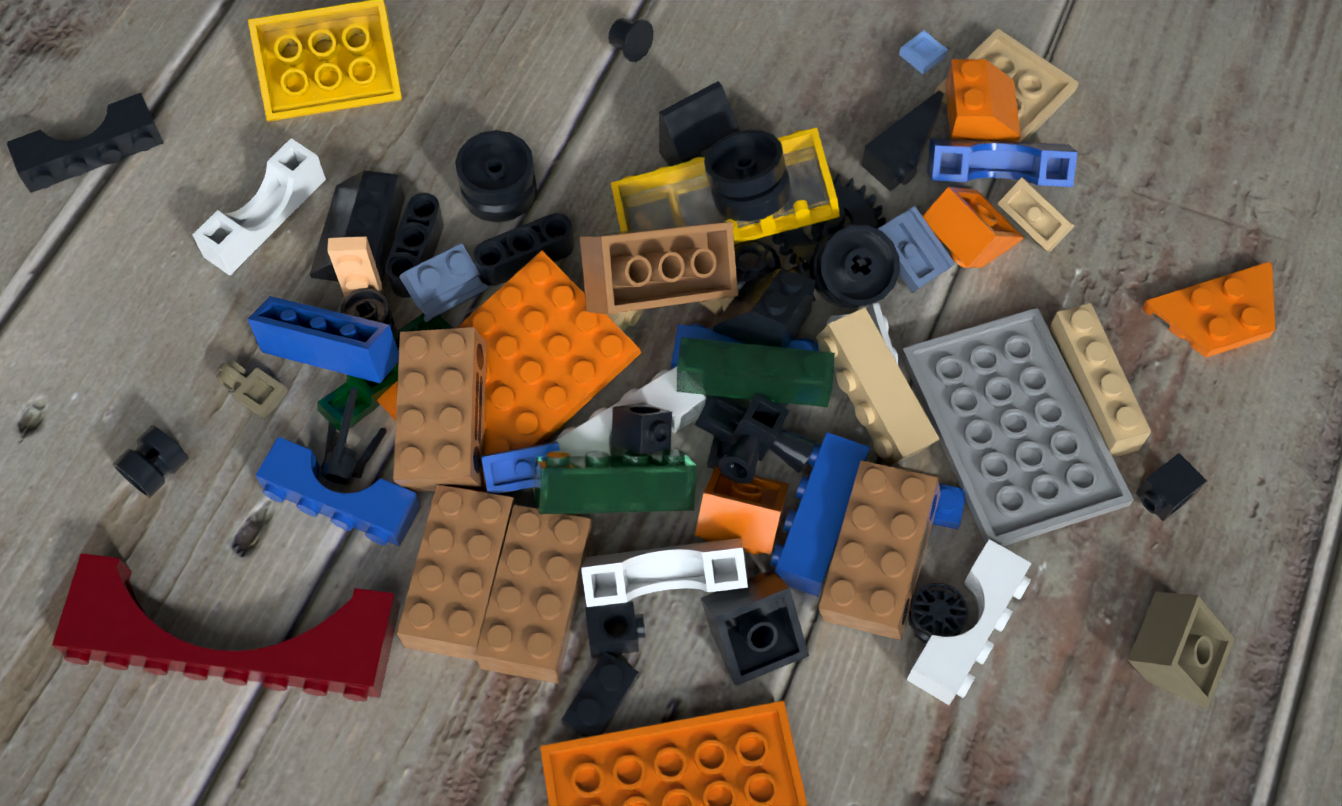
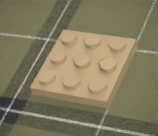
M999 28L966 58L987 59L1014 80L1021 137L1019 141L1010 142H1026L1076 91L1079 84L1078 81ZM945 79L936 87L935 93L940 90L944 94L942 101L947 104Z

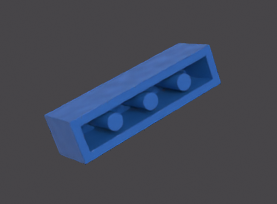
M269 296L248 318L262 353L381 383L399 362V351L389 324Z
M826 432L822 445L815 444L808 461V465L813 466L810 478L802 476L795 498L801 499L797 511L790 509L784 524L783 531L789 533L785 545L777 543L770 566L776 567V573L789 587L817 597L819 596L837 545L861 460H867L870 450L869 446Z

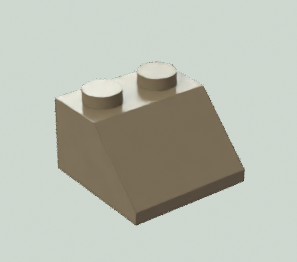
M1155 592L1150 607L1145 612L1144 622L1137 639L1131 647L1128 661L1146 681L1200 707L1209 708L1235 638L1198 595Z

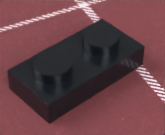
M604 652L562 717L561 723L584 738L602 735L637 681L639 672Z

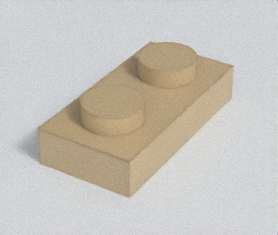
M1022 177L997 203L1049 252L1075 227L1069 219Z

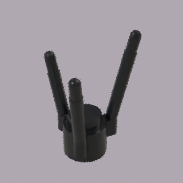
M356 387L350 389L336 446V428L330 422L328 424L325 457L321 466V475L325 479L344 485L351 484L353 477H362L365 465L387 432L385 428H381L359 461L355 459L356 452L345 447L358 393Z

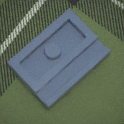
M915 206L878 228V230H881L893 241L899 255V275L912 293L955 265Z
M462 243L403 272L399 276L417 308L420 307L424 313L425 322L434 319L488 289L487 285H483L480 280V273Z

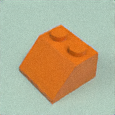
M952 59L945 83L950 139L1019 141L1021 136L1014 80L987 59Z
M947 187L922 216L940 243H944L952 251L950 253L951 258L963 268H982L1024 238L975 189Z
M715 466L703 493L694 536L702 537L707 542L742 538L745 552L756 555L763 553L771 554L789 484L756 475L752 482L741 484L725 477L719 467Z

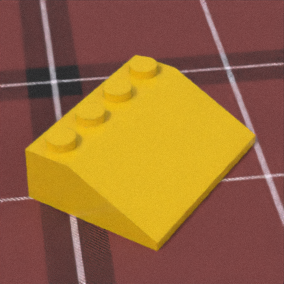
M384 0L363 1L248 20L267 122L402 100L393 38Z

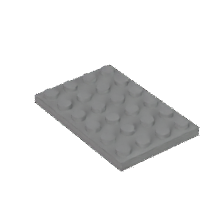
M1038 308L902 348L901 357L930 422L939 437V442L960 488L964 489L965 500L985 544L990 539L1003 547L1131 505L1134 499Z

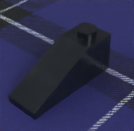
M940 90L865 145L861 166L890 192L900 184L906 185L917 173V166L940 112L944 97Z

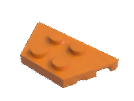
M1269 261L1146 300L1142 308L1149 316L1154 312L1170 324L1168 329L1178 338L1188 341L1194 350L1207 358L1269 338L1274 333L1273 267Z

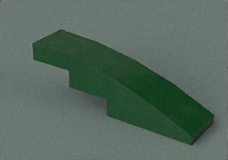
M423 313L394 332L393 337L399 351L400 332L454 328L440 316L425 322V315ZM399 362L381 383L346 374V383L317 402V411L340 431L350 389L356 387L358 393L349 427L351 428L380 406L377 400L398 381Z

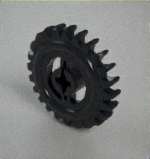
M810 174L807 178V187L805 188L797 179L794 184L795 193L791 192L788 202L783 207L785 212L794 210L793 204L799 200L807 201L808 206L826 202L821 180L820 184L817 185ZM837 174L833 185L838 200L840 217L812 224V240L807 237L803 227L774 234L773 242L776 245H781L779 253L784 256L790 255L789 263L792 265L796 264L795 259L799 258L806 272L810 269V260L815 247L827 235L844 228L846 215L852 222V225H869L876 229L885 225V217L878 219L882 215L883 206L878 205L876 208H872L876 201V195L872 194L870 198L863 199L866 193V185H863L858 191L854 192L852 191L854 179L851 178L843 187L841 186L840 174ZM823 226H824L823 237L821 238L822 229H823ZM856 264L851 266L852 268L857 270Z

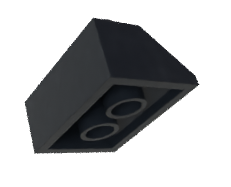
M363 170L336 185L311 268V278L339 282L328 254V238L367 236L382 283L386 262L392 248L405 200L399 175Z

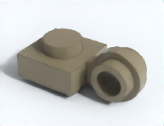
M230 360L227 364L222 363L218 368L219 374L216 376V379L223 386L231 391L239 387L232 395L235 401L263 420H266L288 393L285 385L257 367L247 378L248 372L233 360Z

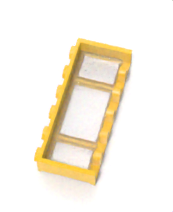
M817 127L809 130H798L790 135L777 138L782 144L792 189L788 202L778 212L764 219L750 222L734 221L722 216L715 207L711 185L708 182L705 171V157H697L686 163L671 167H660L652 172L637 176L630 175L621 180L611 182L620 231L703 222H732L735 245L840 217L836 192Z

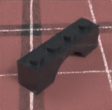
M138 93L108 104L107 114L102 124L85 137L75 140H58L48 136L42 130H37L6 143L18 175L29 192L33 193L67 179L81 176L86 172L107 164H113L139 152L148 151L164 142L142 93Z

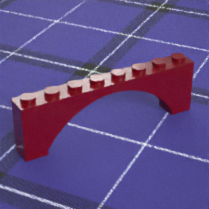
M81 553L52 646L64 655L65 661L78 665H88L90 660L104 662L103 665L117 670H128L129 665L143 667L144 671L155 675H168L170 670L183 672V676L200 681L207 680L208 676L223 677L222 680L226 683L238 686H246L248 681L262 682L265 688L276 691H286L288 686L303 688L302 691L310 695L327 696L328 691L343 693V697L349 700L367 701L368 696L376 698L381 696L400 605L394 593L354 588L352 598L336 613L297 637L259 649L241 651L214 650L180 640L156 625L146 615L138 602L129 582L132 571L120 558Z

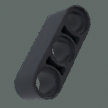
M419 193L409 200L386 262V271L392 290L397 296L402 298H410L411 296L399 276L403 272L434 257L443 231L444 221L439 201L430 193Z
M554 213L481 242L474 250L476 268L480 273V280L488 286L501 285L509 281L541 251L553 262L566 258L572 253L574 248L572 223L567 216ZM555 235H562V237L553 238ZM524 248H529L528 251H519ZM492 261L497 262L493 265H486L487 263Z

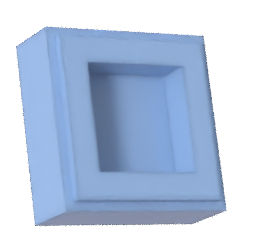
M923 30L900 48L899 55L920 73L924 74L946 57L948 49Z

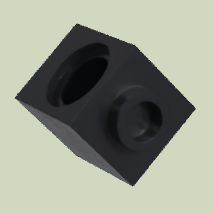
M645 403L613 407L611 445L638 454L671 449L672 411Z
M1178 453L1147 477L1136 494L1150 513L1156 514L1164 521L1196 496L1207 480Z
M633 601L585 607L591 658L601 657L604 652L611 656L639 652L638 639L646 638L643 614L635 615ZM613 623H621L627 628L619 636H612L605 630Z

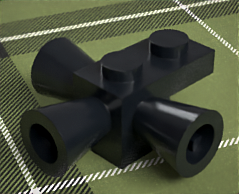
M776 376L763 378L758 393L756 392L747 409L713 390L695 425L732 445L718 462L721 473L728 479L741 484L752 482L758 460L762 461L769 449L797 473H800L807 462L817 440L781 429L790 412L786 407L795 398L794 388L786 380Z

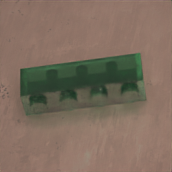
M681 337L677 366V392L752 400L757 392L773 402L828 408L833 384L835 353Z
M665 450L662 452V455H647V453L638 454L632 451H625L624 455L609 456L607 452L589 451L585 453V456H570L569 453L561 451L548 452L546 457H535L534 503L539 514L694 511L697 465L688 454L680 450Z

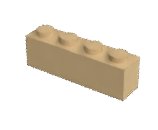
M1089 303L1056 312L1049 331L1112 457L1115 458L1139 451L1151 434V430L1092 304Z
M865 307L829 323L816 336L820 353L826 360H829L836 373L839 387L848 394L855 407V415L858 421L868 430L873 439L875 452L885 461L887 466L891 467L925 450L939 440L933 426Z

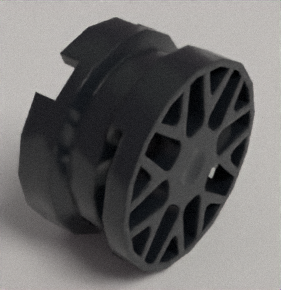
M931 583L922 587L914 596L908 614V625L914 631V636L926 644L932 635L941 637L958 636L967 619V603L962 594L954 587L943 583ZM938 587H943V591L938 590ZM947 589L951 590L953 593H947Z

